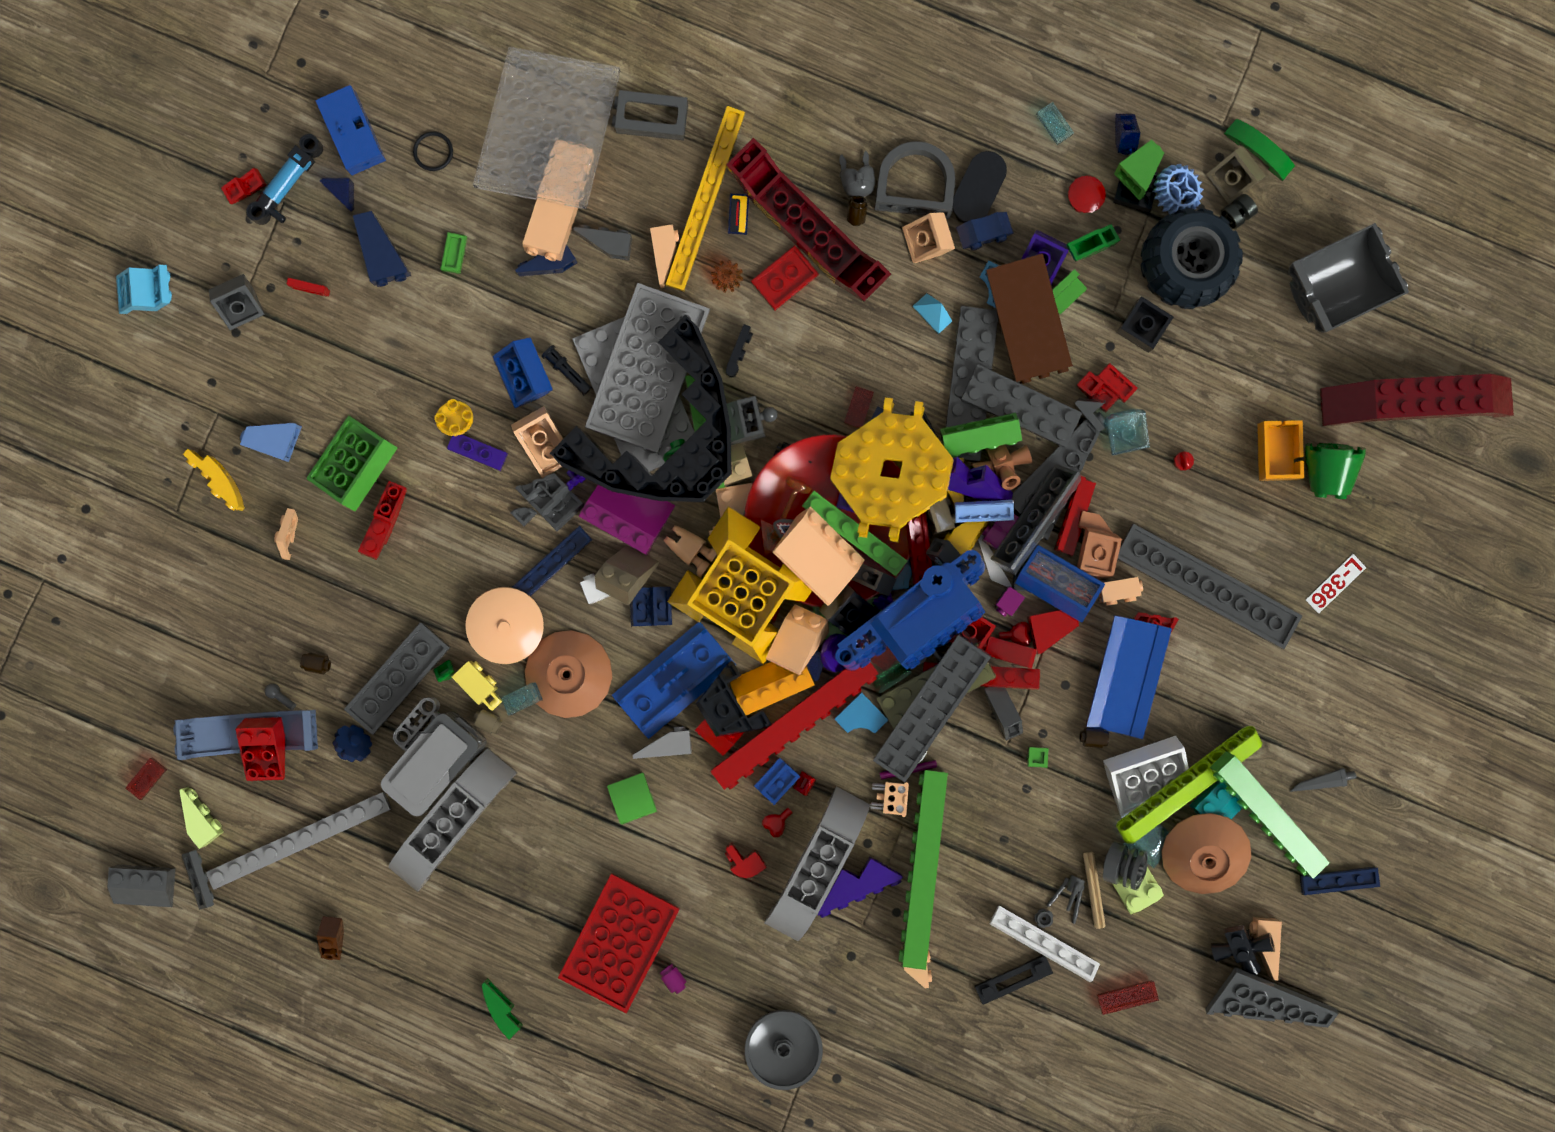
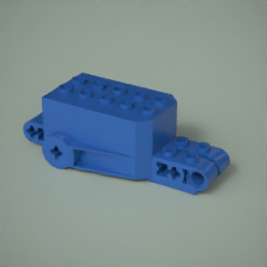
M968 550L952 563L945 562L941 566L936 565L928 568L924 572L922 580L837 644L839 647L835 654L837 662L850 671L856 670L859 667L864 668L871 662L870 659L872 657L883 654L888 646L900 664L907 670L915 668L923 659L931 656L939 647L947 644L955 635L964 631L968 625L977 621L986 613L978 599L967 587L969 584L970 586L975 584L980 579L979 576L985 571V564L980 554L975 550ZM851 655L850 660L846 661L847 657Z

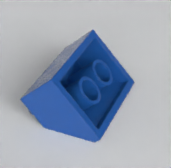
M531 337L512 341L493 356L514 408L542 398L553 390Z

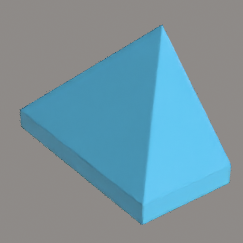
M927 293L913 305V308L937 334L952 322L942 303Z

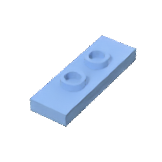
M1013 500L955 502L956 523L1014 520Z

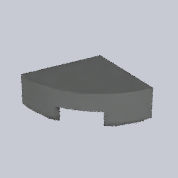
M525 507L517 508L510 512L524 527L538 514L533 509Z

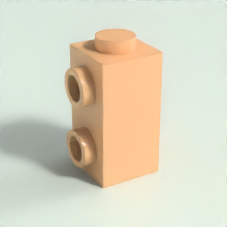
M1138 577L1105 582V586L1099 594L1100 603L1106 602V606L1118 604L1117 600L1125 599V602L1136 601L1137 596H1142V581Z

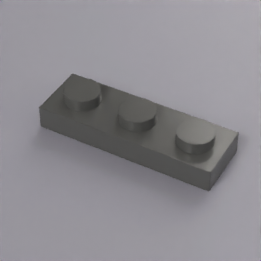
M197 850L182 854L199 910L213 906L214 896L209 890L207 884L208 877L203 872L201 866V856L197 853Z

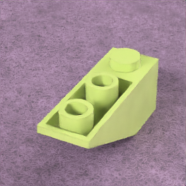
M189 787L182 788L179 791L187 834L200 849L207 846L224 831L221 829V823L217 819H213L209 814V808L199 801L196 791Z

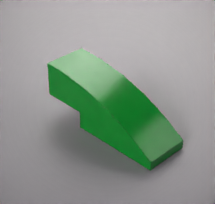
M1110 224L1066 244L1076 262L1116 245L1120 238L1113 225Z
M487 978L482 983V990L488 1010L500 1031L510 1040L523 1024L510 1012L515 1005Z

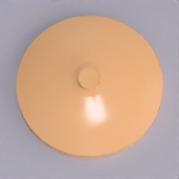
M497 587L484 592L473 602L466 617V634L472 648L481 657L494 663L511 664L525 659L537 648L543 634L544 622L538 604L524 591L512 587Z

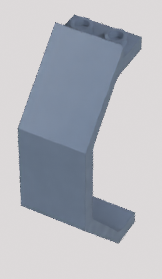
M316 710L275 711L175 720L173 728L174 735L176 736L175 754L178 760H186L196 757L240 753L235 728L244 718L282 717L285 732V750L318 749Z

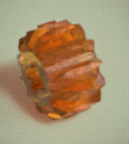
M731 260L727 261V265L720 261L721 267L718 265L714 266L717 272H711V276L715 277L712 280V284H717V290L723 287V293H726L727 288H730L731 292H734L733 286L740 288L738 281H743V277L740 276L743 271L742 269H737V263L731 266ZM725 273L730 275L729 280H726V277L724 278Z

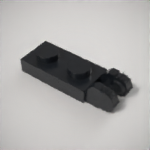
M745 324L742 327L727 364L726 375L729 378L736 377L739 371L738 361H743L746 353L743 350L745 344H749L753 336L751 327Z

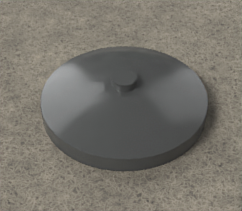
M792 1010L769 1012L760 1017L748 1032L745 1042L747 1065L753 1076L767 1087L777 1090L798 1088L807 1083L816 1074L822 1061L823 1047L820 1034L812 1021L798 1012Z

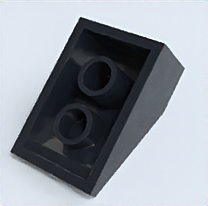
M848 584L830 605L827 606L824 603L819 609L829 622L847 636L880 612Z

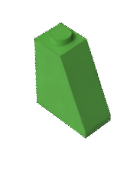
M1151 139L1119 163L1114 175L1141 200L1155 175L1164 152Z

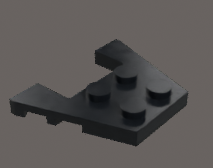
M733 661L723 668L696 703L716 737L764 729L772 725L763 710L747 718L727 684L741 676Z

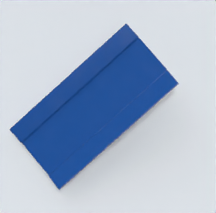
M1114 615L1086 727L1104 729L1143 739L1172 628Z
M698 622L613 693L612 696L649 739L703 694L723 668L733 660L703 624Z

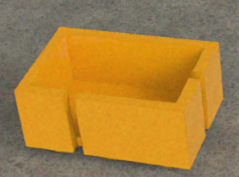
M1303 420L1263 421L1258 423L1259 481L1303 479L1304 461L1294 463V459L1304 457Z

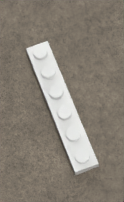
M998 906L989 923L990 925L1085 980L1093 981L1100 965L1098 962L1003 907Z

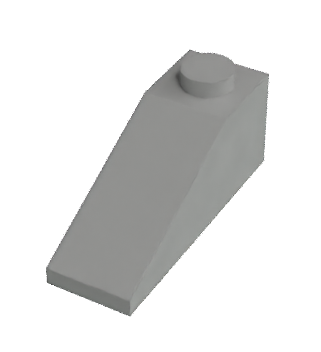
M685 726L674 727V731H670L634 753L633 759L691 754L690 729L686 730Z

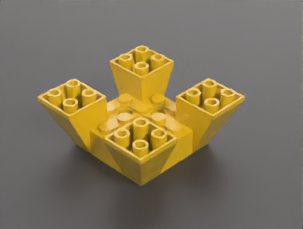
M728 506L708 537L710 544L718 555L703 579L687 570L667 602L697 622H700L703 616L721 626L736 636L732 645L764 665L767 660L766 656L779 631L777 627L769 623L784 599L805 602L812 590L785 564L780 568L749 548L750 543L761 527ZM748 572H755L757 579H750ZM721 577H727L730 580V584H723ZM740 587L744 588L747 595H740L737 589ZM754 599H761L763 606H757L754 603ZM727 604L735 605L736 611H730L727 608Z

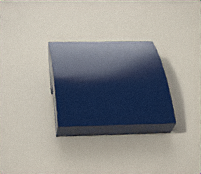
M671 587L641 588L630 603L631 627L672 625V607L667 602L671 597Z

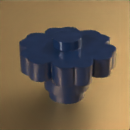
M344 725L334 734L335 739L332 743L339 758L350 762L355 760L361 762L371 753L370 747L372 742L370 736L364 734L362 728L351 725L349 728Z

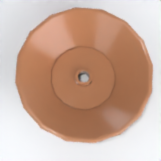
M573 630L554 632L540 640L537 648L529 655L525 668L526 687L534 702L548 714L563 718L583 716L597 708L607 696L612 681L611 661L603 646L588 634ZM565 671L570 672L569 678L564 677L563 674Z
M1213 813L1192 815L1177 823L1167 834L1161 851L1163 867L1171 881L1186 891L1199 894L1217 893L1235 885L1246 873L1251 860L1250 840L1243 828L1230 818Z

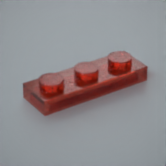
M1153 980L1096 994L1102 1015L1159 1001Z

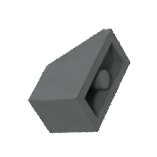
M862 564L851 580L889 596L897 579Z

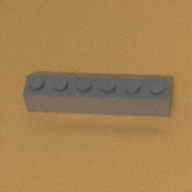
M1056 464L990 559L1005 571L1016 576L1027 558L1033 553L1038 542L1044 537L1049 526L1055 521L1058 513L1066 505L1067 500L1077 489L1081 482L1080 473Z

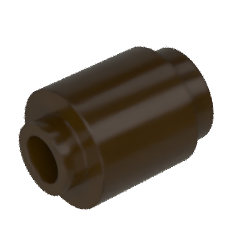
M853 196L848 203L847 221L853 226H860L866 221L867 202L862 196Z
M315 653L303 654L300 667L306 672L324 675L331 668V660L326 655Z
M1085 727L1083 731H1080L1079 740L1083 743L1084 747H1107L1109 744V732L1104 731V729Z

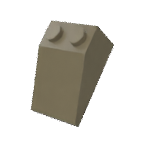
M948 495L942 501L933 504L926 511V519L931 536L955 528L954 524H957L954 513H950L949 506H951Z
M626 545L605 561L595 574L596 589L629 605L659 565V561Z

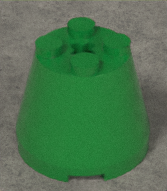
M1312 443L1305 444V459L1310 490L1314 492L1315 497L1326 498L1327 495H1335L1337 499H1347V495H1350L1365 459L1366 448L1357 447V450H1355L1353 446L1336 443H1319L1317 447H1313Z

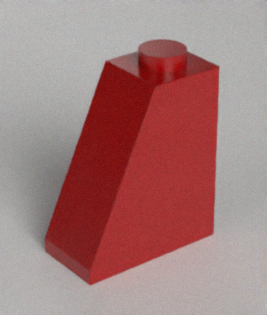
M1061 610L1027 616L1033 647L1037 650L1036 654L1043 653L1079 626L1078 620Z
M989 636L981 648L990 654L992 658L1031 669L1037 653L1036 649Z

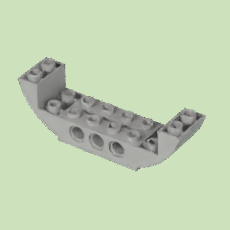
M487 748L451 785L407 838L391 860L388 868L419 892L437 866L496 795L508 785L517 772Z
M837 786L827 803V809L775 907L771 908L764 924L796 941H799L804 936L820 911L854 846L869 811L870 804Z

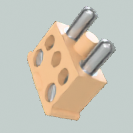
M886 781L885 784H872V786H879L872 787V790L885 791V794L877 793V800H884V803L871 802L870 805H874L870 806L871 809L883 810L885 814L906 816L908 781L905 783ZM893 785L896 789L891 791L889 787ZM890 795H893V796L895 797V799H894V800H890V799H889V796H890ZM893 805L894 809L889 810L888 806Z

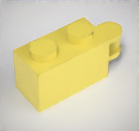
M468 661L452 678L478 705L484 703L493 711L502 702L501 698L495 693L498 689L495 685L497 682L490 675L486 676L482 672L483 667L477 661ZM490 695L494 698L491 702L487 700Z

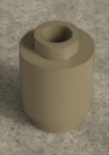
M484 709L481 712L477 711L472 720L475 722V727L489 734H497L503 723L499 716Z

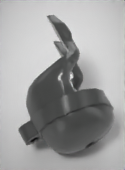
M867 151L863 155L864 167L859 169V171L846 169V160L841 154L839 158L841 165L839 176L846 194L851 198L853 196L866 197L870 195L874 189L875 177L874 169L869 166Z

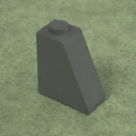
M984 688L987 701L1005 740L1007 741L1022 734V720L1006 688Z

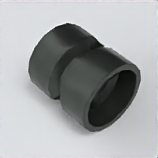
M1244 193L1236 198L1233 203L1228 204L1221 210V216L1230 222L1228 225L1234 230L1244 224L1245 220H1249L1258 213V208L1253 199Z

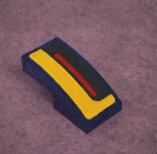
M730 193L728 234L747 235L749 197L747 194Z

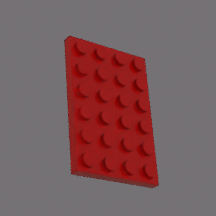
M611 873L558 979L627 1014L680 908Z

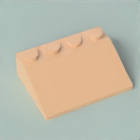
M811 506L796 516L773 550V553L827 606L845 588L865 561Z

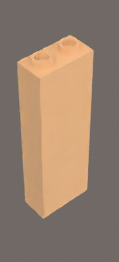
M556 140L522 243L527 254L545 256L550 261L562 260L593 164V150Z

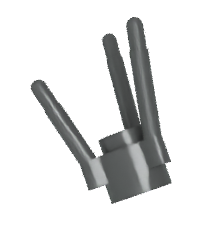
M1073 875L1069 879L1065 878L1063 884L1047 903V907H1050L1065 887L1068 886L1067 890L1072 892L1066 908L1067 911H1070L1077 894L1072 923L1075 924L1082 892L1085 888L1083 886L1085 881Z

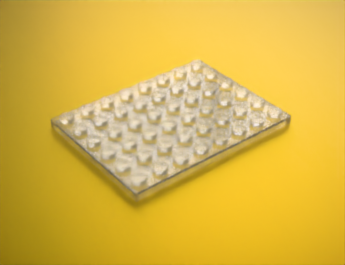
M509 47L473 181L474 188L587 209L620 75V67Z

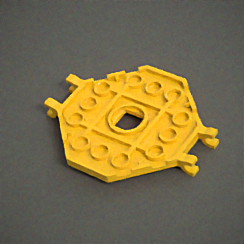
M885 397L883 413L838 442L830 479L861 521L857 531L859 537L867 538L869 525L871 524L891 527L889 531L890 541L898 542L900 529L907 525V522L914 517L920 516L930 509L933 504L947 497L953 457L922 419L925 409L923 402L915 401L914 416L892 413L894 408L893 398ZM884 461L902 462L899 479L881 476Z

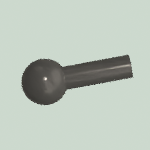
M271 683L265 687L264 692L268 698H276L290 710L296 707L293 701L280 692V687L277 684Z

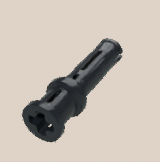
M551 345L542 354L541 357L543 359L546 358L553 365L554 370H559L583 396L592 389L567 363V358L565 356L562 357L558 353L554 345Z

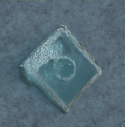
M1143 409L1126 410L1110 414L1106 417L1105 424L1108 430L1112 456L1150 448L1146 412Z
M1159 824L1138 841L1131 844L1124 842L1123 844L1127 845L1129 850L1137 848L1138 854L1141 850L1147 851V864L1155 868L1162 859L1161 851L1169 831Z

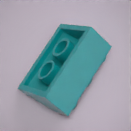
M1218 781L1205 789L1189 805L1197 814L1213 813L1230 819L1242 809L1237 803V797H1232L1225 790L1227 786L1223 782L1220 783Z

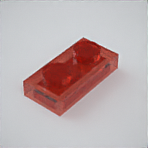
M153 757L149 758L125 789L137 799L143 800L167 769Z

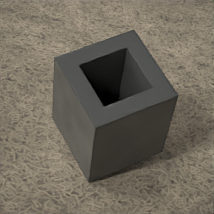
M938 538L934 539L925 553L936 565L940 566L945 562L952 563L961 555L948 540Z

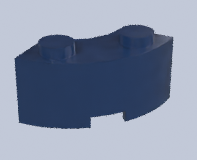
M996 212L983 218L970 220L956 227L963 249L971 248V251L980 249L982 245L994 241L997 243L1004 242L1008 239L1007 236L1014 234L1007 212Z

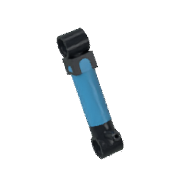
M305 134L301 137L299 141L300 148L296 145L287 155L289 159L257 200L247 206V216L256 224H267L271 216L280 223L285 222L286 217L275 208L303 172H308L315 161L312 158L319 157L322 154L323 145L314 135ZM310 143H315L312 149H308ZM258 210H262L261 215L259 217H256V212Z

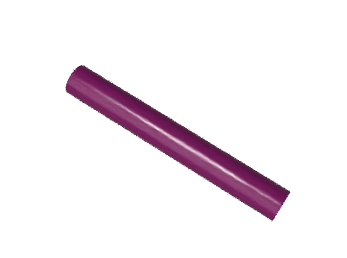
M936 760L917 764L912 773L937 768ZM889 771L879 773L881 780L896 777Z

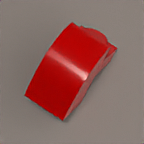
M733 843L726 846V857L731 863L735 862L730 867V870L735 875L742 878H750L767 868L766 863L756 849L743 858Z

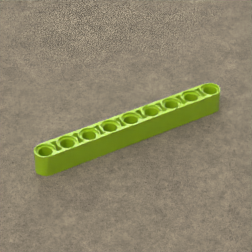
M1246 726L1119 820L1116 828L1124 842L1131 844L1138 841L1215 783L1217 780L1213 777L1214 772L1210 767L1226 751L1235 755L1240 762H1243L1259 750L1262 746V741L1255 727Z

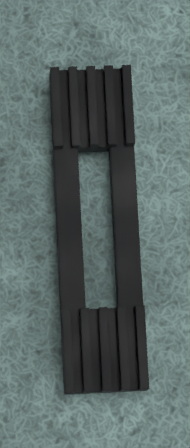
M1041 955L1012 970L974 985L984 1005L1053 974V971L1046 956ZM1030 969L1032 972L1031 976L1003 989L997 990L995 984Z

